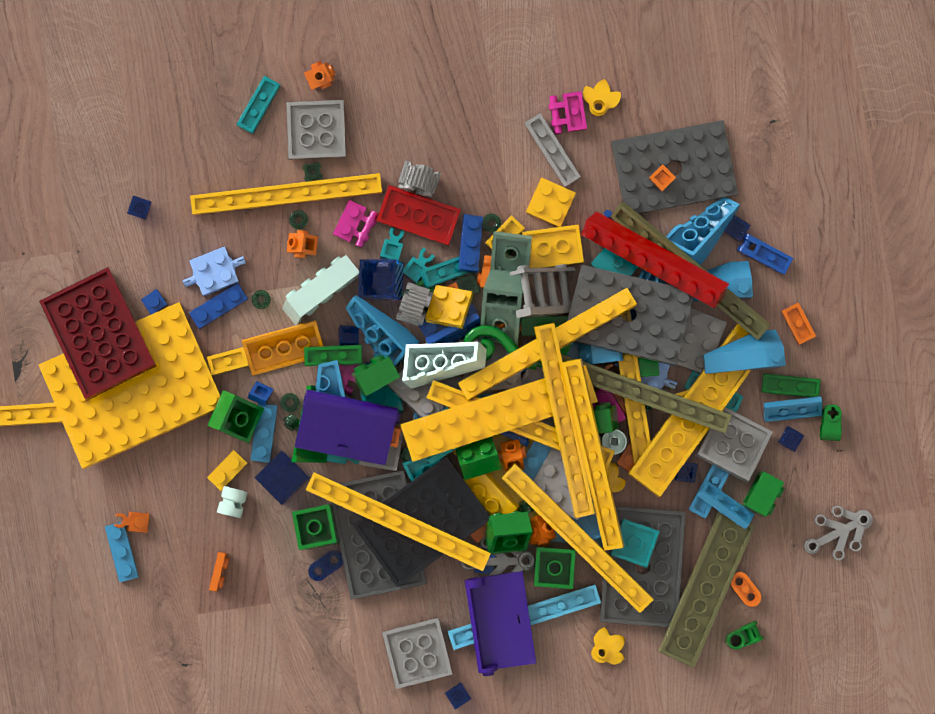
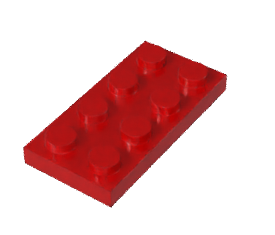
M388 185L376 221L449 246L461 209Z

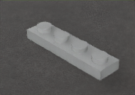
M540 113L526 121L524 125L563 187L565 188L580 179L581 176L542 114Z

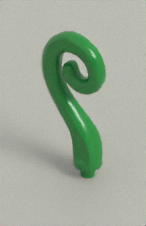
M492 326L475 327L464 338V342H474L479 336H490L498 340L509 354L519 349L506 333ZM484 338L481 340V344L487 349V361L493 356L495 347L491 340ZM541 360L527 368L531 370H536V367L543 368Z

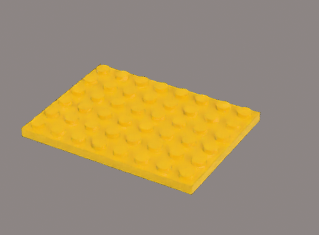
M180 302L135 321L156 367L88 401L85 400L64 353L39 364V368L83 470L214 412L221 395Z

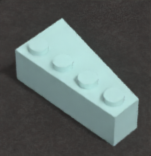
M347 255L342 258L338 256L330 263L331 266L329 268H322L316 273L317 277L313 280L307 279L301 284L302 288L298 291L294 289L286 295L287 299L282 310L294 325H299L305 314L310 316L319 307L318 304H325L334 296V292L339 293L358 278L359 270Z
M479 342L407 344L402 382L412 389L430 384L433 380L440 381L485 368L487 349Z

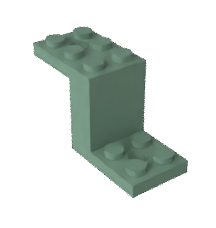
M494 231L491 268L483 289L480 326L496 327L506 333L518 345L521 318H517L516 310L522 309L524 297L521 277L510 276V272L516 271L518 266L528 265L530 268L532 236ZM513 249L517 255L509 256L506 251ZM502 321L505 323V327L499 328L495 322ZM480 336L479 341L486 338L491 340L493 343H500L498 340L490 336Z

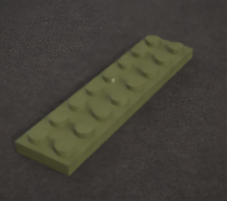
M718 511L658 652L692 668L695 667L755 528L754 525L749 524L744 529Z

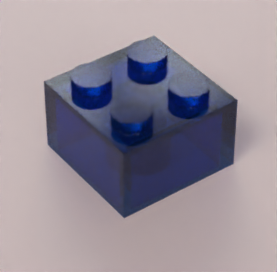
M283 450L254 477L281 505H284L310 479L296 463L291 462L292 459Z

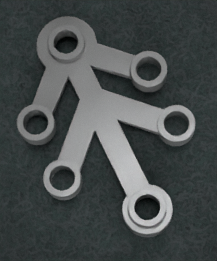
M841 506L832 507L831 514L834 517L842 516L853 520L847 524L827 519L822 514L816 515L814 523L817 526L824 525L835 530L818 539H807L803 545L804 550L809 554H815L819 551L820 546L839 537L836 549L832 552V557L835 560H842L845 556L844 547L849 531L856 528L854 539L849 543V548L855 552L859 551L862 548L861 539L864 529L869 528L873 522L870 512L860 510L853 513L844 510ZM835 508L840 509L841 512L839 515H836L834 513ZM820 516L824 519L822 524L817 522V518ZM862 516H865L867 519L865 523L860 521ZM812 542L816 545L814 550L809 548V544ZM854 542H857L859 545L857 549L852 547ZM837 551H840L842 554L840 558L835 556Z
M484 537L480 541V546L483 549H487V546L483 544V541L486 540ZM528 551L511 552L515 557H507L504 553L493 554L496 558H489L485 566H497L490 575L501 574L508 565H516L511 572L528 571L534 567L535 557ZM523 558H527V559H528V564H527V565L523 564V562H522V559H523ZM461 562V566L463 569H474V567L467 566L464 562Z

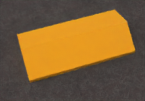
M314 320L242 340V345L251 374L254 376L305 362L304 347L323 346L317 322Z

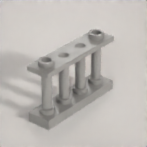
M567 264L556 265L554 268H529L528 265L518 266L516 271L510 272V276L521 277L525 303L523 309L516 310L517 318L569 315L572 302H570L566 273L575 271V267H567ZM554 274L559 275L563 300L561 306L557 299ZM528 275H533L538 303L536 307L535 304H532ZM541 275H546L550 298L549 306L545 303Z

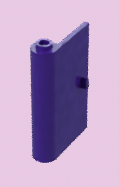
M306 389L294 447L386 465L395 423L399 424L401 412H398L396 407Z
M523 571L464 580L478 673H482L483 676L494 675V671L500 668L536 664Z

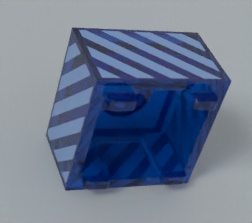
M360 259L358 296L364 300H402L404 262L395 259Z

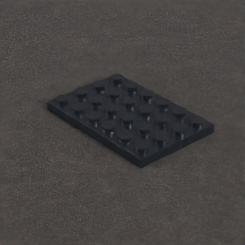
M447 456L382 503L461 540H464L485 525L490 517ZM362 517L352 524L397 587L404 584L444 554L366 517Z

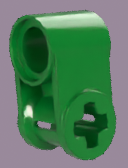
M830 404L822 409L820 440H841L842 411L839 406ZM831 409L836 411V415H833L832 418L827 413Z
M757 621L745 624L741 628L728 633L725 637L727 647L738 650L763 640L764 636H761L757 628ZM734 635L739 637V643L736 646L731 644V638Z

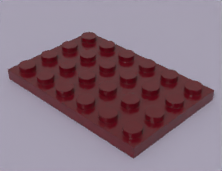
M109 267L39 301L86 401L156 367Z

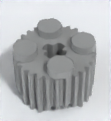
M405 161L398 181V188L406 191L417 190V195L432 197L435 194L441 173H433V168L421 164L411 166L412 162Z
M408 282L406 289L409 291L405 290L398 310L402 313L398 312L396 319L416 326L418 324L422 325L427 310H424V307L428 308L433 293L430 292V289Z

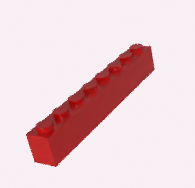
M597 211L586 220L581 235L712 308H715L723 300L729 286L727 282Z

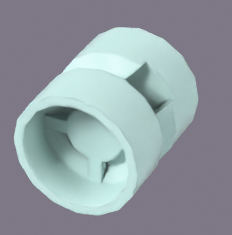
M616 429L613 432L604 433L601 437V446L614 450V455L621 453L626 448L627 439L620 430Z
M224 486L221 494L223 501L219 502L217 512L241 518L244 509L241 505L245 503L248 492Z

